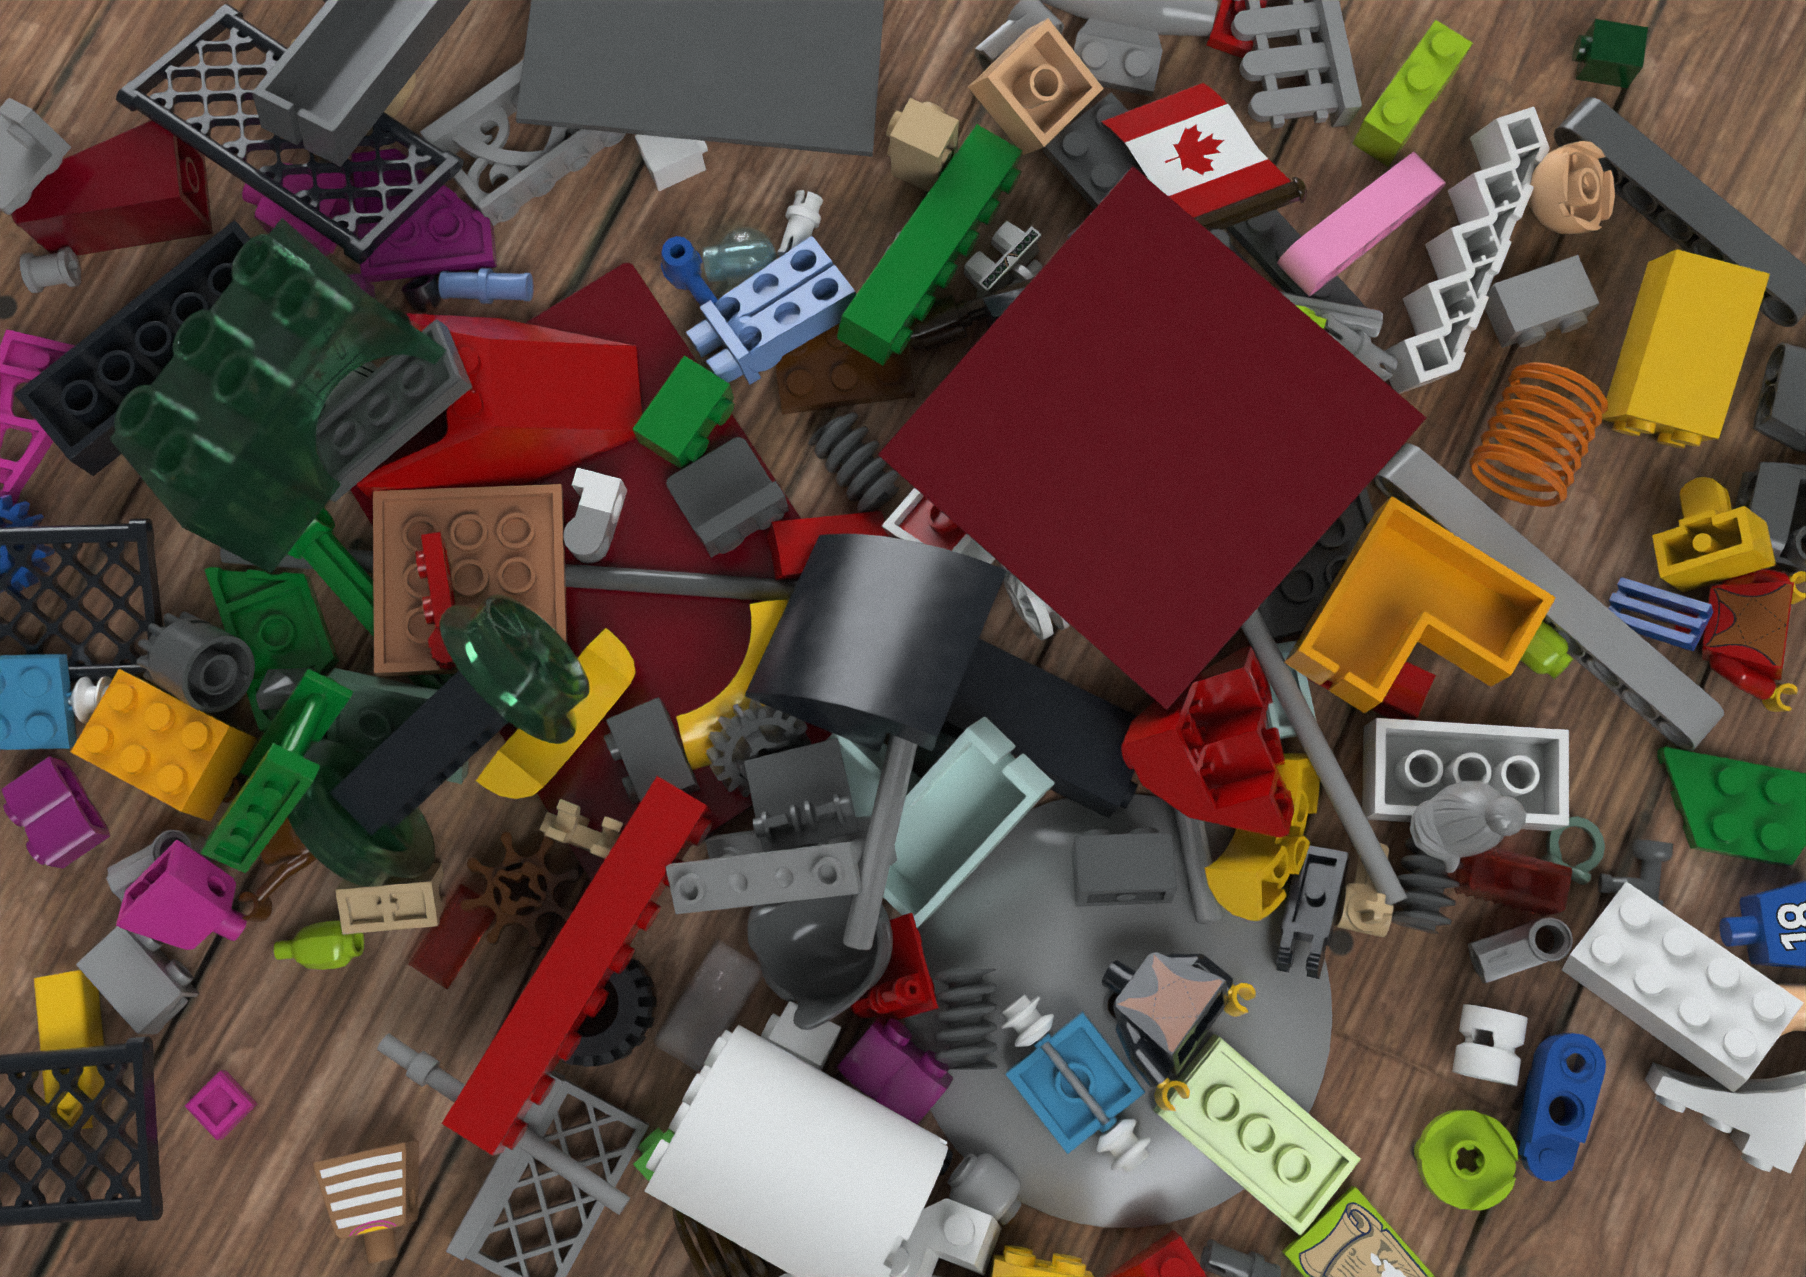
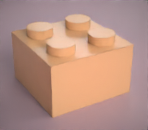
M1049 18L1027 29L968 86L1016 147L1022 150L1023 155L1044 148L1104 89Z

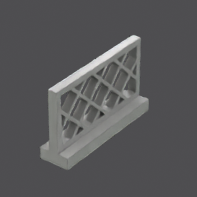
M553 1070L550 1076L555 1079V1083L550 1093L540 1106L535 1103L532 1104L523 1121L529 1124L528 1128L546 1141L559 1139L562 1151L570 1156L565 1136L593 1128L600 1154L577 1162L584 1167L602 1162L607 1179L606 1182L616 1187L649 1127V1123L565 1079L564 1075ZM567 1094L586 1103L590 1122L563 1130L558 1110ZM594 1108L609 1116L596 1119ZM554 1119L557 1132L545 1135ZM618 1120L635 1129L625 1147L605 1152L599 1126ZM517 1145L513 1150L506 1147L504 1152L499 1154L450 1241L446 1252L462 1261L467 1258L501 1277H530L525 1259L553 1250L558 1268L554 1277H566L605 1206L588 1194L581 1196L580 1189L572 1184L575 1199L548 1207L541 1180L559 1174L553 1170L539 1173L533 1156ZM620 1156L611 1172L608 1159ZM529 1163L533 1176L520 1179ZM535 1183L541 1209L514 1218L509 1200L513 1190ZM596 1200L589 1214L586 1215L584 1203ZM578 1206L582 1221L578 1234L557 1241L550 1214ZM503 1208H505L507 1220L495 1224ZM544 1217L551 1243L523 1251L516 1225ZM510 1227L517 1254L497 1260L480 1251L490 1233ZM571 1245L562 1261L559 1248ZM519 1261L521 1272L512 1268L509 1264Z

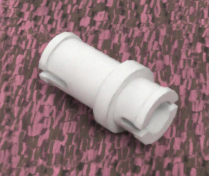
M804 190L796 191L794 204L789 206L785 216L788 219L780 249L777 252L779 257L812 236L813 229L819 227L821 216L818 213L823 199L817 194L808 191L805 198Z

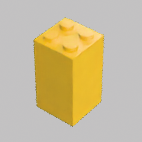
M1678 249L1649 261L1606 398L1608 400V410L1602 415V420L1614 423L1613 431L1631 436H1640L1641 433L1658 435V443L1684 449L1686 445L1699 447L1701 441L1719 439L1770 273Z

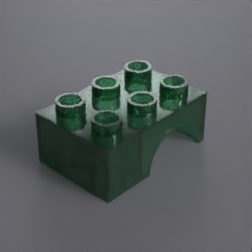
M283 218L280 219L269 235H257L246 242L239 250L232 265L233 281L209 311H197L183 322L173 342L174 357L151 386H139L123 399L115 416L114 426L116 431L110 438L112 443L182 528L271 574L341 486V483L323 467L316 446V428L319 415L333 389L352 371L372 360L392 355H409L422 358L435 365L446 351L443 346L366 278Z

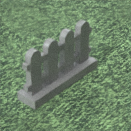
M1245 0L1247 10L1241 11L1235 16L1231 25V32L1238 40H1253L1255 51H1250L1244 56L1239 66L1243 78L1248 81H1262L1264 91L1256 93L1248 105L1250 117L1258 122L1270 121L1271 128L1274 129L1282 128L1285 124L1284 119L1313 116L1315 123L1326 122L1329 113L1332 127L1349 125L1362 107L1339 0H1305V3L1303 0H1289V5L1261 8L1259 0ZM1296 35L1298 45L1269 49L1267 38ZM1305 75L1307 86L1278 89L1277 78Z

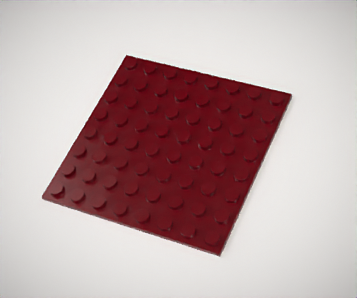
M1132 166L878 453V456L1167 710L1427 417Z

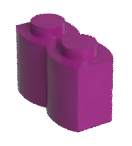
M49 756L2 788V793L6 800V803L3 805L6 815L15 825L19 827L24 826L29 839L26 843L27 850L33 859L41 865L46 864L47 866L63 869L110 837L104 820L87 798V794L78 777L63 760Z
M879 1015L837 1068L864 1094L895 1113L918 1124L948 1089L954 1078L948 1073V1064L935 1060V1054L937 1053L931 1050L925 1052L916 1047L911 1041L912 1034L905 1025L896 1019L890 1018L887 1020Z

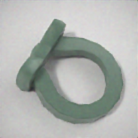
M1578 816L1569 817V826L1548 831L1546 838L1547 854L1541 857L1540 864L1557 871L1561 876L1569 877L1580 885H1586L1591 880V874L1588 872L1595 868L1603 858L1605 850L1603 835L1598 827L1588 819ZM1568 827L1583 829L1589 834L1593 843L1592 854L1588 860L1574 867L1562 861L1558 843L1561 833Z

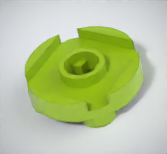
M1474 1110L1447 1111L1430 1121L1423 1130L1421 1138L1415 1144L1414 1156L1417 1160V1169L1422 1182L1434 1197L1458 1209L1485 1210L1500 1203L1513 1189L1516 1180L1513 1176L1516 1170L1515 1161H1518V1150L1509 1131L1493 1117ZM1460 1148L1467 1151L1473 1149L1477 1151L1478 1156L1473 1160L1477 1168L1473 1172L1466 1168L1458 1169L1456 1161L1459 1158L1457 1152Z

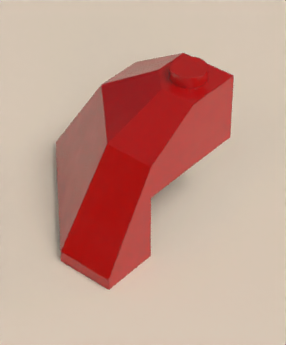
M1252 646L1242 648L1201 671L1167 710L1157 701H1154L1131 722L1122 743V755L1127 767L1135 770L1142 786L1188 818L1278 838L1289 835L1294 805L1291 791L1286 788L1277 769V766L1285 764L1279 729L1276 727L1269 729L1266 711L1268 704L1273 703L1270 685Z

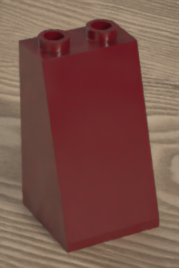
M150 120L63 159L58 169L46 175L34 188L29 201L24 206L16 209L11 216L18 227L27 232L37 244L43 246L50 254L58 253L61 247H70L76 256L213 234L205 156Z

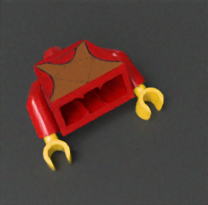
M1761 569L1724 580L1720 585L1712 586L1710 589L1708 604L1712 605L1714 612L1702 634L1704 636L1702 659L1708 661L1713 671L1736 688L1762 700L1765 708L1772 712L1791 711L1792 708L1782 703L1780 695L1781 693L1791 695L1798 692L1794 684H1776L1774 680H1781L1791 604L1806 599V593L1800 592L1795 585L1806 581V572L1803 571L1788 576L1783 572ZM1677 611L1678 613H1681V614H1684V615H1687V616H1690V617L1698 618L1697 616H1693V615H1690V614H1687V613H1684V612ZM1675 625L1676 631L1689 634L1691 629Z

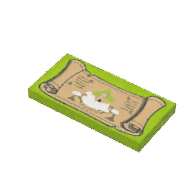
M1351 1186L1310 1224L1302 1236H1297L1281 1251L1303 1277H1435L1355 1186Z

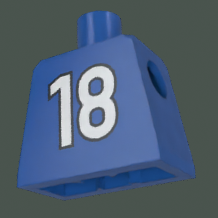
M1806 880L1741 897L1739 903L1742 916L1721 919L1719 931L1722 942L1727 947L1747 945L1751 964L1806 969Z

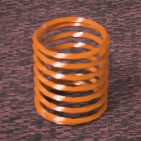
M1540 362L1519 365L1515 367L1508 378L1510 386L1501 392L1503 401L1494 407L1496 416L1487 421L1489 430L1480 436L1482 445L1473 451L1474 455L1469 459L1470 469L1483 485L1510 500L1538 507L1559 505L1567 498V488L1574 483V473L1581 468V458L1588 453V444L1595 438V429L1602 423V415L1608 410V400L1596 384L1568 368ZM1554 374L1564 376L1584 386L1597 397V399L1599 400V407L1594 401V399L1581 387L1568 381L1563 377ZM1520 378L1542 379L1559 385L1576 394L1589 405L1592 411H1583L1574 402L1556 392L1539 386L1522 384ZM1515 393L1519 399L1511 400L1510 395ZM1536 395L1552 400L1565 408L1555 406L1538 398ZM1508 408L1513 414H1504L1503 410ZM1522 409H1528L1536 413L1545 415L1560 424L1542 420L1538 417L1530 415ZM1569 419H1581L1584 426H1576ZM1501 422L1507 429H1497L1496 425ZM1516 424L1538 430L1550 438L1527 431ZM1561 433L1574 434L1577 440L1569 441ZM1495 437L1503 445L1491 444L1489 439ZM1511 439L1530 445L1538 449L1539 451H1535L1520 444H1517ZM1553 448H1565L1570 455H1561ZM1485 459L1498 460L1518 471L1540 476L1550 484H1537L1518 479L1490 465ZM1545 462L1558 463L1562 470H1553ZM1478 465L1495 478L1515 487L1537 492L1557 491V495L1551 499H1540L1513 492L1485 476L1478 468Z

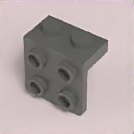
M741 437L733 438L696 460L695 463L693 462L671 475L666 483L668 490L711 558L718 553L724 554L735 549L744 541L746 536L758 529L764 530L769 528L771 522L780 521L784 514L789 511L786 497L776 481L772 483L746 440Z

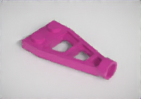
M6 329L0 345V451L7 429L12 428L32 433V439L20 460L16 462L2 459L0 455V483L4 484L3 490H0V497L5 495L12 496L14 506L19 500L23 487L54 442L35 419L29 420L15 416L13 412L14 391L20 383H29L75 345Z

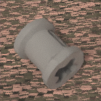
M61 247L58 253L35 256L33 253H25L20 257L21 275L26 287L32 293L42 292L46 286L66 283L69 287L79 286L81 283L79 261L70 247Z

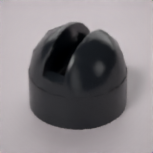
M433 274L417 277L409 281L401 289L411 307L420 312H427L425 304L431 302L432 306L436 308L441 302L439 284Z

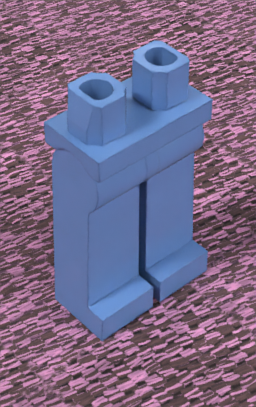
M810 236L723 295L715 305L710 300L700 306L705 319L686 331V334L701 357L722 345L724 348L722 351L706 360L713 374L728 383L743 375L749 385L761 378L758 372L771 369L781 360L783 355L840 323L842 314L856 296V292L839 269L833 265L832 260L814 237Z

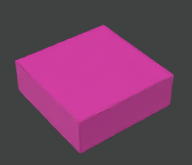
M221 1070L185 1107L216 1140H222L257 1103L226 1070Z

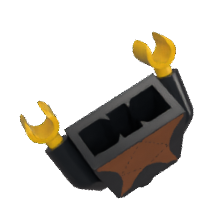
M1153 952L1146 957L1137 971L1115 960L1107 968L1102 979L1104 987L1119 995L1114 1002L1113 1008L1117 1020L1116 1033L1131 1064L1150 1087L1156 1086L1154 1093L1155 1102L1161 1109L1166 1111H1176L1167 1098L1168 1090L1171 1087L1175 1088L1183 1099H1188L1190 1095V1090L1185 1083L1168 1078L1169 1071L1178 1075L1223 1009L1228 1015L1233 1017L1248 1013V1009L1239 1004L1237 994L1247 1001L1256 996L1255 988L1252 985L1240 983L1235 986L1232 976L1204 954L1171 953L1165 956Z

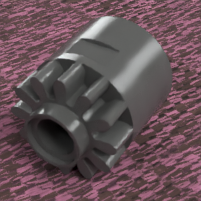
M186 611L182 612L179 618L166 613L164 615L165 626L163 627L154 623L148 626L149 632L152 633L149 640L142 639L138 642V646L146 650L148 655L141 656L136 661L138 665L146 669L144 673L146 680L196 710L205 713H216L226 710L237 703L247 692L254 676L255 661L251 649L244 641Z

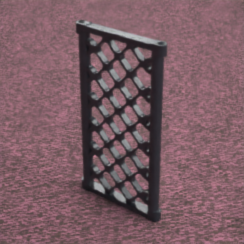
M224 4L214 12V15L118 91L116 95L118 103L132 112L139 111L343 248L344 254L358 264L364 263L389 236L448 180H451L461 170L464 163L463 159L451 151L447 150L444 152L385 112L382 113L373 125L372 134L365 136L357 145L373 147L376 158L373 161L352 162L347 158L340 167L334 163L316 162L314 153L309 151L310 161L308 163L287 165L282 163L280 153L285 149H305L303 139L298 145L275 134L269 140L246 139L245 127L261 124L258 115H247L242 112V103L246 100L254 99L252 95L253 90L242 89L239 85V79L244 75L266 76L288 48L245 20L243 13L229 4ZM226 28L230 30V38L228 40L212 41ZM254 47L266 54V61L263 64L241 65L237 62L238 52L248 51ZM227 51L232 54L233 62L230 65L208 66L204 63V54L207 52ZM196 53L199 55L200 62L197 66L180 67ZM211 76H231L235 79V88L232 90L211 91L206 87V79ZM178 77H198L201 79L202 88L199 91L177 92L173 90V80ZM164 79L168 80L167 91L154 93L150 96L146 95ZM213 101H234L237 103L238 112L230 116H212L209 114L208 105ZM180 102H201L204 105V114L199 117H191L185 121L174 114L175 105ZM217 126H237L240 129V138L221 145L210 138L211 129ZM396 141L409 149V156L404 160H383L379 152L381 146L391 145ZM272 150L276 153L277 162L274 165L263 166L258 170L247 163V154L250 151ZM431 165L435 166L437 169L421 184L416 181L415 172L417 170L429 168ZM390 170H407L411 174L412 183L403 186H388L383 181V173ZM373 171L378 174V186L357 188L351 185L350 174L353 172ZM322 173H342L346 177V186L337 189H321L317 185V176ZM287 175H310L313 178V187L309 190H302L294 194L283 187V179ZM408 195L392 211L388 210L386 203L388 197ZM378 197L382 201L383 210L379 213L360 214L354 210L353 201L356 198ZM342 198L349 202V213L337 215L332 219L319 211L320 202L324 199ZM378 223L362 239L356 236V227L359 224Z
M150 518L130 519L129 523L0 527V546H6L9 554L15 559V564L4 577L0 576V591H6L21 606L19 613L11 622H7L0 616V643L9 635L26 649V655H45L42 649L43 645L53 634H56L72 648V655L68 659L70 682H78L81 677H88L92 682H98L104 676L110 677L113 680L118 669L146 680L144 678L146 669L136 663L137 659L141 656L134 649V643L144 631L147 632L149 640L152 633L149 632L148 626L151 623L163 627L152 520ZM117 542V546L115 547L111 543ZM129 542H137L140 572L124 559L123 555L129 546ZM83 543H99L101 550L108 557L107 563L97 574H93L78 561L77 555L82 549ZM52 544L55 552L61 557V564L51 576L45 574L31 560L37 545ZM65 544H71V547L68 548ZM18 545H24V549H21ZM113 564L119 565L134 580L133 585L123 596L116 594L103 581L104 575ZM68 565L75 568L87 580V586L77 598L71 596L57 583L58 576ZM21 567L27 568L41 582V587L31 599L26 598L11 584L12 577ZM139 586H142L145 617L129 604L130 596ZM93 587L98 588L113 602V608L102 620L98 619L83 605V599ZM47 589L54 591L67 604V609L57 621L52 620L37 606L38 599ZM119 609L125 611L139 625L138 631L129 641H124L108 625L109 620ZM73 611H77L93 626L92 632L82 643L75 640L63 629V622ZM27 612L32 613L47 628L46 633L37 644L29 641L17 630L18 622ZM98 633L104 634L117 645L118 653L114 657L113 663H97L95 656L89 651L88 645ZM79 660H82L85 664H79Z
M150 1037L129 1038L125 1044L0 1055V1074H7L9 1081L15 1087V1094L6 1106L2 1107L0 1105V1126L4 1123L18 1138L17 1145L7 1157L0 1152V1179L6 1172L21 1189L15 1205L2 1206L0 1200V1227L136 1217L138 1221H154L162 1217L163 1197L160 1183L153 1068L154 1050L153 1041ZM128 1063H133L135 1094L122 1080L128 1068ZM97 1066V1070L105 1082L104 1087L94 1100L90 1099L78 1086V1079L82 1075L84 1067ZM52 1070L54 1078L60 1085L59 1091L49 1104L33 1088L39 1076V1071ZM113 1088L129 1104L128 1110L118 1123H115L102 1110L101 1106L103 1100ZM68 1092L82 1104L84 1109L83 1114L73 1127L57 1113V1106ZM24 1096L39 1111L38 1118L28 1131L13 1117L14 1108ZM135 1113L138 1144L125 1130L127 1123ZM92 1115L107 1129V1137L97 1150L91 1147L81 1136L82 1127ZM47 1119L62 1133V1140L52 1153H49L36 1139L38 1130ZM115 1139H118L132 1155L130 1162L121 1173H118L104 1157L105 1151ZM71 1142L86 1156V1163L76 1177L60 1163L61 1154ZM26 1146L41 1159V1167L31 1180L15 1165L16 1158ZM138 1163L141 1196H136V1191L128 1180L130 1173ZM94 1165L110 1179V1187L106 1191L104 1199L91 1200V1195L83 1184L84 1178ZM49 1169L65 1183V1190L59 1202L47 1203L44 1194L39 1189V1183Z

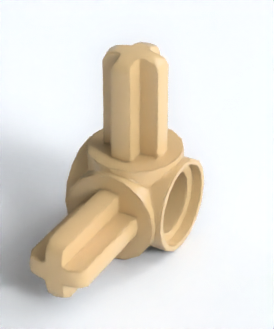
M1380 843L1388 859L1389 848L1387 845ZM1360 857L1358 858L1354 883H1347L1343 887L1335 926L1384 938L1391 924L1393 905L1385 904L1386 895L1377 892Z

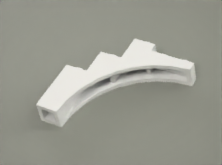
M1652 1063L1645 1080L1656 1094L1655 1100L1681 1113L1688 1107L1704 1114L1702 1120L1710 1126L1726 1133L1732 1132L1730 1138L1742 1152L1741 1158L1747 1163L1767 1172H1770L1774 1166L1791 1174L1806 1143V1070L1770 1079H1748L1733 1093L1713 1078L1690 1075Z

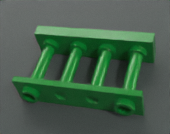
M307 669L242 765L240 773L248 776L249 779L207 838L201 854L246 874L313 783L320 765L307 758L350 700L353 694L352 690L338 684L330 677Z

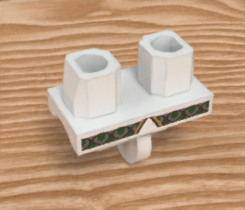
M1006 221L996 231L991 241V245L1004 256L995 264L979 251L965 264L964 275L977 288V298L1003 289L1010 282L1012 283L1009 286L1035 277L1043 266L1037 260H1033L1025 268L1039 253V247L1036 243L1041 239V234L1031 226L1026 232H1023Z

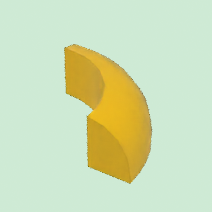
M773 600L750 604L752 627L750 643L743 664L736 676L713 700L696 710L676 716L684 750L692 770L712 764L706 755V750L714 747L708 737L709 733L721 732L723 729L718 719L721 716L732 719L735 716L733 706L736 704L742 707L743 710L750 708L751 699L745 697V693L789 600Z
M605 628L584 649L574 664L552 689L551 692L553 694L542 703L534 714L528 717L520 728L496 752L475 781L498 796L513 799L533 796L542 789L631 684L635 675L634 660L626 646L612 632Z
M1306 753L1283 754L1285 764L1277 766L1286 788L1291 791L1294 805L1289 835L1278 838L1236 828L1233 838L1223 854L1211 865L1204 868L1208 887L1217 902L1232 915L1251 921H1260L1267 917L1287 896L1285 889L1282 888L1289 875H1299L1310 845L1309 840L1303 836L1308 813H1317L1320 780Z

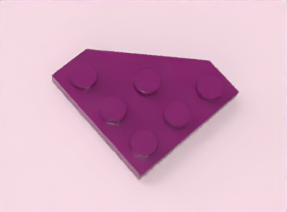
M396 148L379 150L380 157L383 160H404L408 158ZM375 151L352 154V162L373 161L376 158ZM419 169L415 172L416 181L421 184L430 174H426ZM390 170L383 173V181L388 186H403L412 183L411 174L407 170ZM353 172L354 187H375L379 185V177L376 172ZM443 185L389 236L364 263L360 264L361 277L365 283L420 277L427 274L438 275L441 271L462 272L479 270L481 268L497 267L494 226L488 217H484L477 209L471 208L459 199L456 193ZM408 195L388 197L386 199L388 210L392 211ZM378 197L355 199L357 213H379L383 210L382 201ZM378 223L359 224L357 226L358 237L362 239Z

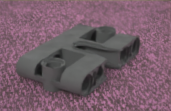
M1781 342L1771 353L1766 366L1753 429L1776 442L1806 453V349ZM1760 462L1755 472L1745 471L1742 473L1735 509L1746 506L1767 522L1775 562L1782 570L1790 574L1800 571L1806 572V554L1801 548V542L1806 545V465Z

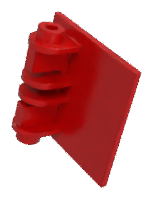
M913 913L890 920L893 933L891 960L880 980L850 1006L852 1012L858 1017L866 1019L877 1016L878 1018L880 1015L887 1020L890 1018L899 1020L938 1009L934 983L929 975L921 946V935L916 927Z

